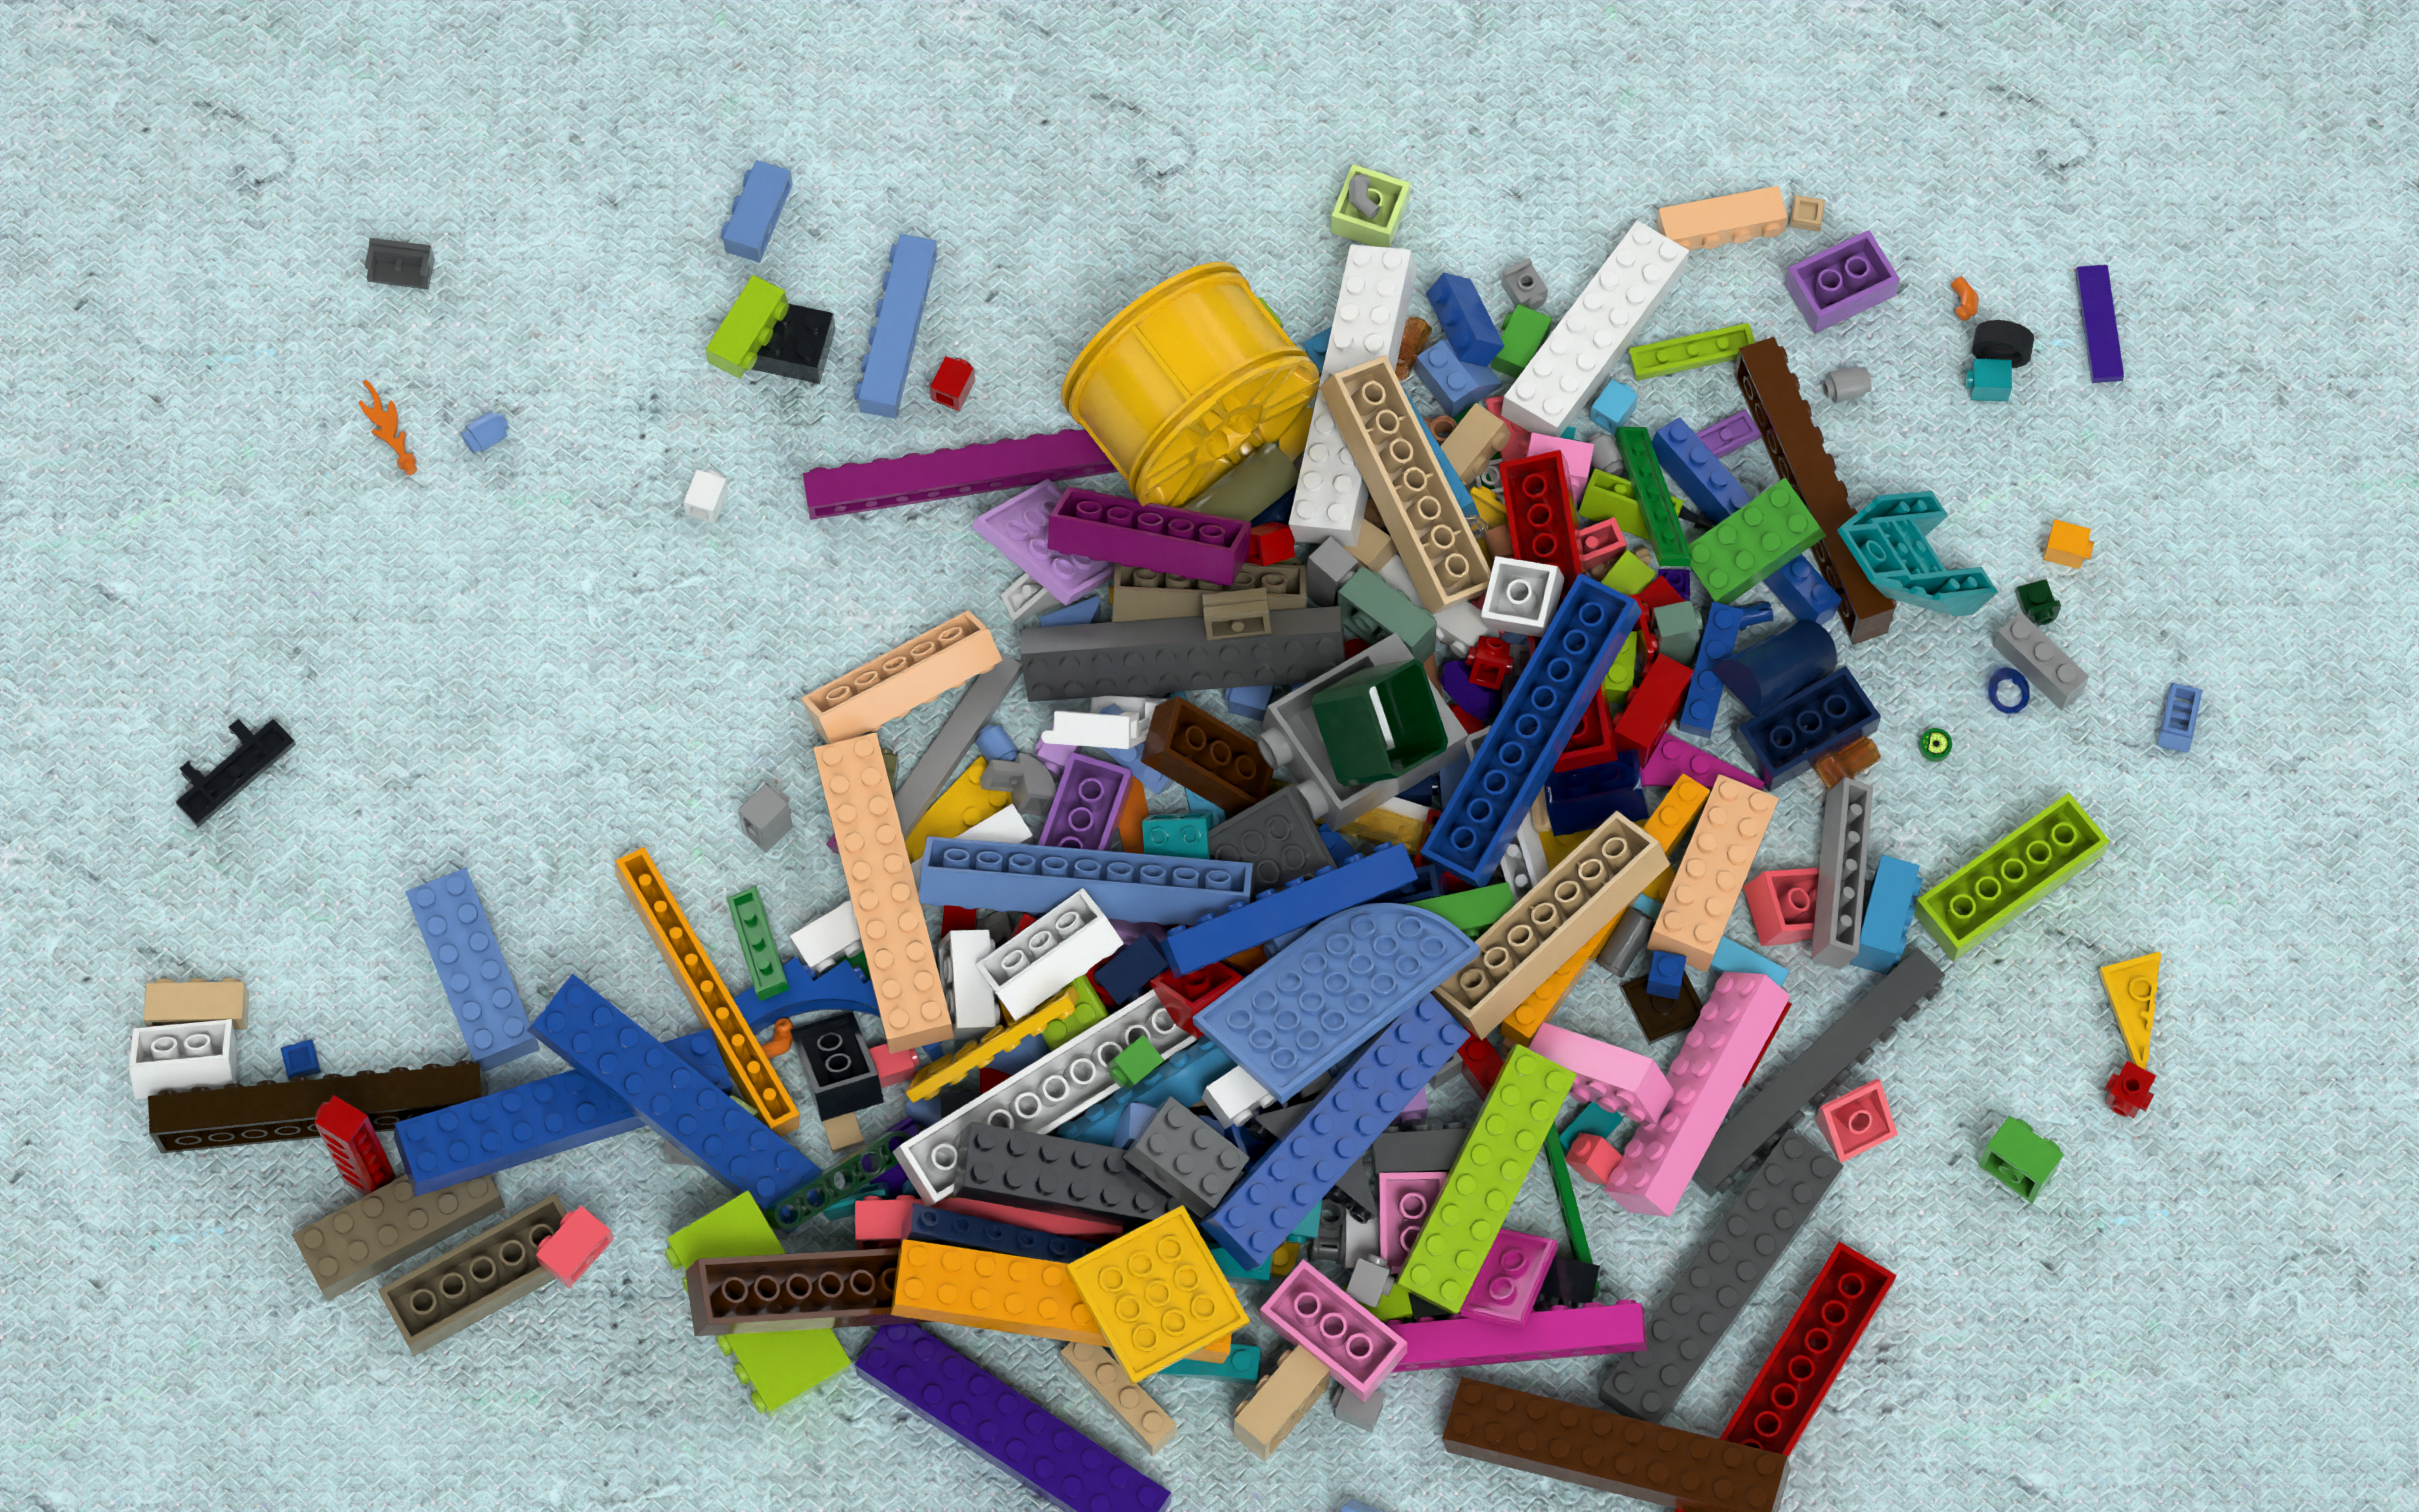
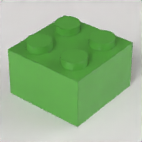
M2009 1115L1987 1144L1978 1166L2033 1204L2056 1173L2064 1154L2060 1152V1148L2055 1142L2048 1138L2042 1139L2032 1132L2033 1129L2027 1122L2022 1119L2015 1120Z

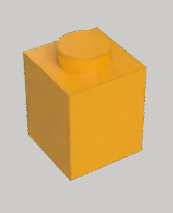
M2054 519L2043 560L2080 569L2083 560H2090L2094 541L2089 540L2091 529Z

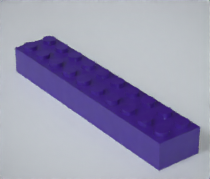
M913 1323L882 1325L855 1363L857 1376L1064 1512H1165L1172 1503L1171 1492Z

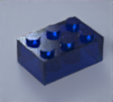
M1638 749L1617 752L1618 761L1555 773L1552 769L1544 783L1546 808L1554 836L1570 835L1580 831L1596 829L1616 811L1632 822L1649 818L1645 777Z

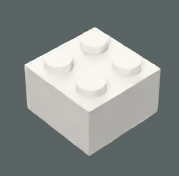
M1495 556L1481 618L1487 628L1543 638L1556 615L1564 583V577L1558 566Z

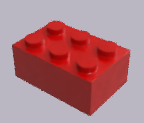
M1659 653L1655 662L1648 661L1641 674L1643 679L1639 688L1634 686L1631 689L1625 702L1627 706L1624 713L1618 712L1612 722L1618 759L1643 772L1664 732L1668 731L1687 699L1694 670Z

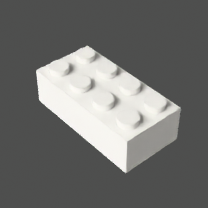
M1082 888L975 965L1009 1013L1017 1021L1022 1016L1030 1014L1036 1006L1047 998L1058 994L1064 986L1075 978L1086 974L1089 968L1103 958L1111 956L1124 943L1103 912Z

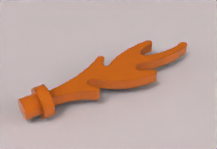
M364 380V386L373 397L374 407H367L362 400L358 403L369 420L381 428V430L373 429L372 434L395 450L400 457L397 460V465L401 470L405 471L406 475L416 473L418 470L415 465L417 460L412 453H406L405 432L402 431L399 437L395 438L399 420L393 401H389L388 411L384 412L377 392L367 380Z

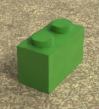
M1517 304L1513 314L1508 312L1501 328L1504 331L1501 337L1504 347L1492 360L1491 369L1517 379L1545 343L1551 330L1552 318Z

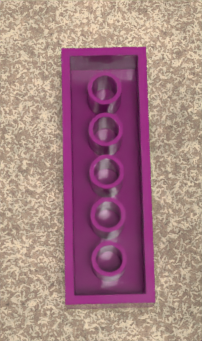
M1068 487L1049 515L1047 549L1058 551L1063 555L1075 554L1089 557L1094 561L1105 560L1115 562L1124 567L1135 566L1150 569L1155 573L1166 572L1176 574L1185 579H1201L1211 581L1216 585H1232L1249 556L1251 522L1155 503H1149L1143 507L1138 500Z

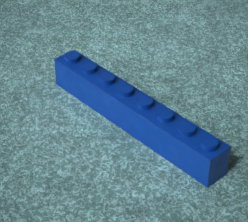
M1681 417L1656 431L1652 445L1659 464L1701 511L1707 513L1706 517L1714 520V526L1753 500ZM1802 554L1763 580L1798 621L1810 620L1822 626L1833 618L1842 601L1841 597Z
M1391 841L1373 848L1375 853L1364 858L1362 853L1356 854L1343 860L1345 863L1343 867L1334 870L1333 865L1326 866L1314 872L1316 878L1305 882L1303 876L1286 883V890L1275 893L1274 888L1256 895L1257 901L1246 905L1243 900L1226 907L1228 913L1216 917L1213 912L1196 920L1197 926L1186 929L1185 924L1167 931L1168 937L1161 941L1160 945L1174 978H1180L1323 920L1338 912L1411 884L1418 879V876L1404 843L1402 842L1395 846L1392 845Z

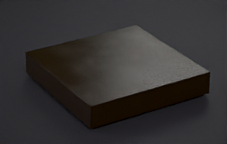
M1685 970L1678 1000L1647 994L1646 988L1649 974L1621 985L1620 990L1648 1045L1693 1027L1700 1016L1703 1005Z

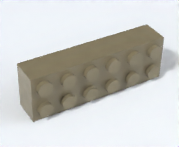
M1115 563L1112 622L1204 616L1202 595L1247 590L1250 588L1267 589L1269 611L1306 609V566L1281 564L1260 566L1253 563H1244L1232 585H1216L1211 581L1185 579L1176 574L1166 572L1155 573L1150 569L1135 566L1124 567L1119 563Z
M406 1174L292 1234L328 1302L505 1208V1205L489 1174L414 1197Z
M556 1193L378 1289L413 1356L420 1354L556 1279L539 1264L536 1257L539 1244L548 1235L553 1236L561 1227L560 1222L567 1214Z

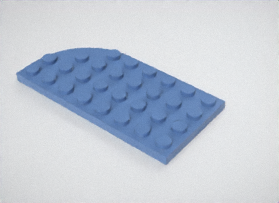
M1373 903L1352 907L1338 912L1314 926L1193 1016V1025L1283 1104L1479 956L1480 947L1451 922L1426 909L1398 903Z

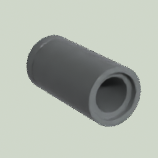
M1629 906L1595 962L1610 973L1623 978L1652 932L1656 921L1643 911Z

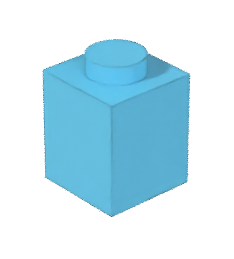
M1612 379L1591 406L1589 420L1614 435L1616 428L1623 427L1635 411L1638 395L1629 385L1618 383Z

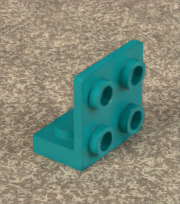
M1213 812L1147 816L1142 821L1144 854L1210 860L1208 830L1213 826Z

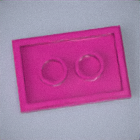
M1500 1228L1460 1308L1461 1315L1523 1330L1558 1249L1557 1241Z

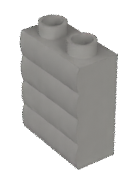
M1397 633L1392 634L1267 706L1261 727L1263 733L1256 737L1259 751L1267 764L1274 770L1284 765L1287 766L1299 784L1295 788L1311 819L1315 821L1322 817L1332 832L1346 826L1364 813L1375 809L1395 795L1411 788L1426 777L1442 770L1459 759L1468 738L1467 732L1428 678L1448 738L1446 751L1398 778L1347 787L1337 782L1311 706L1313 696L1363 668L1415 659Z

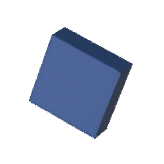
M312 1039L280 1048L289 1081L295 1077H307L321 1073Z

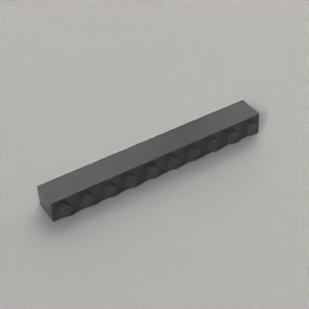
M1916 948L1716 1132L1691 1179L1710 1198L1718 1191L1724 1194L1735 1183L1736 1180L1733 1178L1741 1170L1745 1173L1748 1172L1758 1162L1759 1158L1757 1155L1765 1148L1768 1151L1772 1150L1782 1139L1780 1134L1786 1128L1794 1129L1806 1117L1804 1112L1811 1105L1814 1108L1821 1105L1829 1095L1827 1091L1834 1084L1839 1087L1851 1076V1068L1857 1063L1861 1066L1864 1065L1874 1055L1875 1051L1873 1048L1880 1042L1883 1044L1888 1043L1898 1032L1896 1027L1902 1021L1907 1023L1912 1021L1921 1011L1919 1006L1926 999L1932 1002L1943 991L1944 988L1941 985L1946 974L1919 948Z

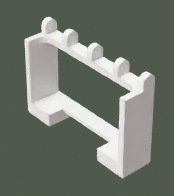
M1122 695L1091 698L1090 712L1054 711V727L1051 730L1044 731L1041 738L1043 742L1049 744L1130 749L1146 741L1155 706L1166 702L1167 699ZM1114 703L1124 711L1120 715L1099 714L1103 708Z

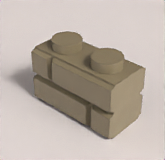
M1250 588L1247 590L1202 595L1207 641L1271 634L1266 588Z

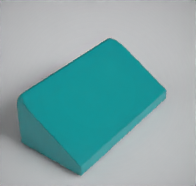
M1591 1102L1559 1136L1562 1151L1567 1155L1572 1143L1580 1133L1602 1136L1606 1139L1623 1121V1118L1617 1111L1615 1113L1607 1112L1599 1107L1598 1104Z
M882 1181L860 1187L822 1211V1213L828 1220L834 1221L855 1215V1201H863L864 1197L879 1196L883 1200H892L888 1184Z

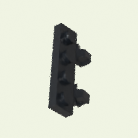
M239 719L233 722L228 728L231 734L237 736L240 744L236 746V751L211 772L208 770L202 774L199 770L194 769L190 761H187L179 768L189 784L185 786L187 792L175 802L197 828L296 745L292 737L274 719L259 730L255 727L251 731Z

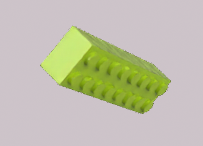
M1520 1044L1512 1046L1395 1279L1394 1285L1452 1315L1458 1314L1577 1076L1576 1073Z

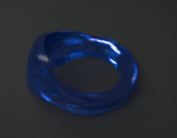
M2008 667L1999 668L1989 680L1988 698L1998 711L2005 714L2018 713L2027 706L2030 699L2029 684L2024 675L2016 669ZM2003 680H2011L2013 684L2017 685L2022 695L2020 703L2013 707L2001 704L1996 693L1998 683Z

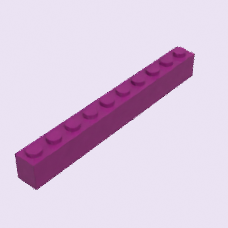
M1064 429L1057 434H1032L1025 439L1019 440L1005 438L987 445L973 443L961 449L941 448L929 454L909 453L902 458L890 460L888 458H877L871 463L857 464L851 462L832 469L818 467L803 473L809 517L810 520L1037 485L1046 479H1049L1051 482L1119 471L1086 429L1077 431L1074 429Z

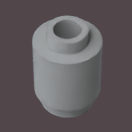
M1854 366L1827 373V380H1823V389L1827 398H1831L1834 403L1863 397L1866 392L1871 391L1872 384L1867 368Z
M1597 433L1586 441V443L1594 444L1591 462L1594 469L1596 468L1618 477L1626 471L1619 448L1610 434L1603 435V433Z

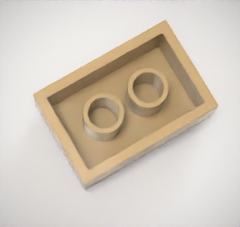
M1298 1345L1293 1352L1290 1349L1286 1350L1276 1364L1279 1368L1272 1376L1266 1374L1255 1387L1257 1394L1250 1402L1245 1399L1233 1413L1236 1417L1233 1422L1234 1437L1264 1462L1329 1387L1330 1369L1301 1345Z

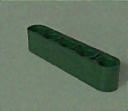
M903 1131L886 1132L823 1170L768 1206L766 1220L769 1226L775 1230H790L805 1223L897 1165L899 1162L889 1150V1141L895 1138L900 1146L911 1139V1137ZM865 1154L872 1161V1167L869 1172H866L861 1165V1160ZM837 1172L842 1173L845 1178V1184L842 1189L837 1188L834 1183V1176ZM810 1189H813L818 1196V1201L814 1206H811L806 1199ZM783 1206L787 1207L790 1211V1219L786 1224L779 1218V1211Z

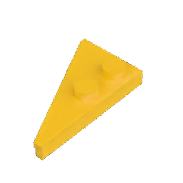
M2160 951L2105 966L2099 970L2132 1063L2145 1070L2149 1059V1043L2153 1027L2159 964L2161 962Z

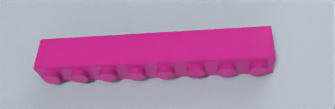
M1630 1299L1619 1300L1616 1302V1305L1603 1306L1602 1303L1592 1302L1583 1304L1582 1308L1569 1309L1568 1306L1564 1305L1552 1306L1549 1308V1311L1536 1312L1535 1309H1532L1523 1330L1464 1317L1461 1314L1452 1315L1449 1317L1450 1320L1436 1321V1318L1423 1317L1417 1319L1416 1323L1403 1324V1321L1400 1320L1384 1322L1386 1326L1407 1342V1354L1391 1373L1648 1351L1644 1308L1641 1303H1636L1635 1300Z

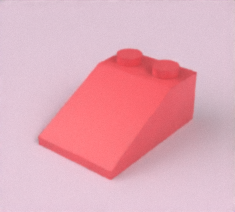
M1819 868L1764 871L1743 886L1761 946L1787 945L1813 939Z

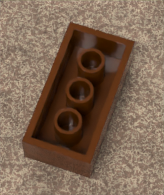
M1180 696L1155 706L1141 757L1142 763L1233 816L1267 798L1274 769L1264 760L1256 741Z

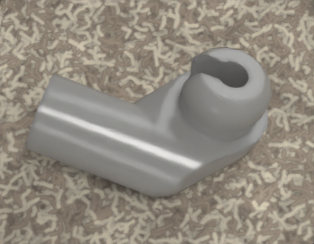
M1364 174L1355 175L1349 182V201L1363 214L1373 219L1380 211V207L1368 198V185H1371V181Z

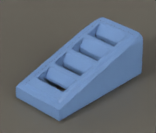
M2171 683L2158 739L2159 747L2189 752L2203 689ZM2174 698L2193 701V704L2176 701ZM2172 709H2173V710L2182 711V712L2191 713V714L2189 715V714H2185V713H2180V712L2172 711ZM2171 721V722H2175V723H2180V724L2188 725V727H2187V726L2178 725V724L2169 723V722Z

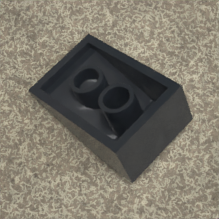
M853 1011L790 1030L821 1122L884 1103L878 1072Z

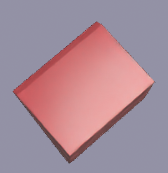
M1878 1078L1820 1106L1815 1120L1840 1163L1898 1135L1881 1081Z

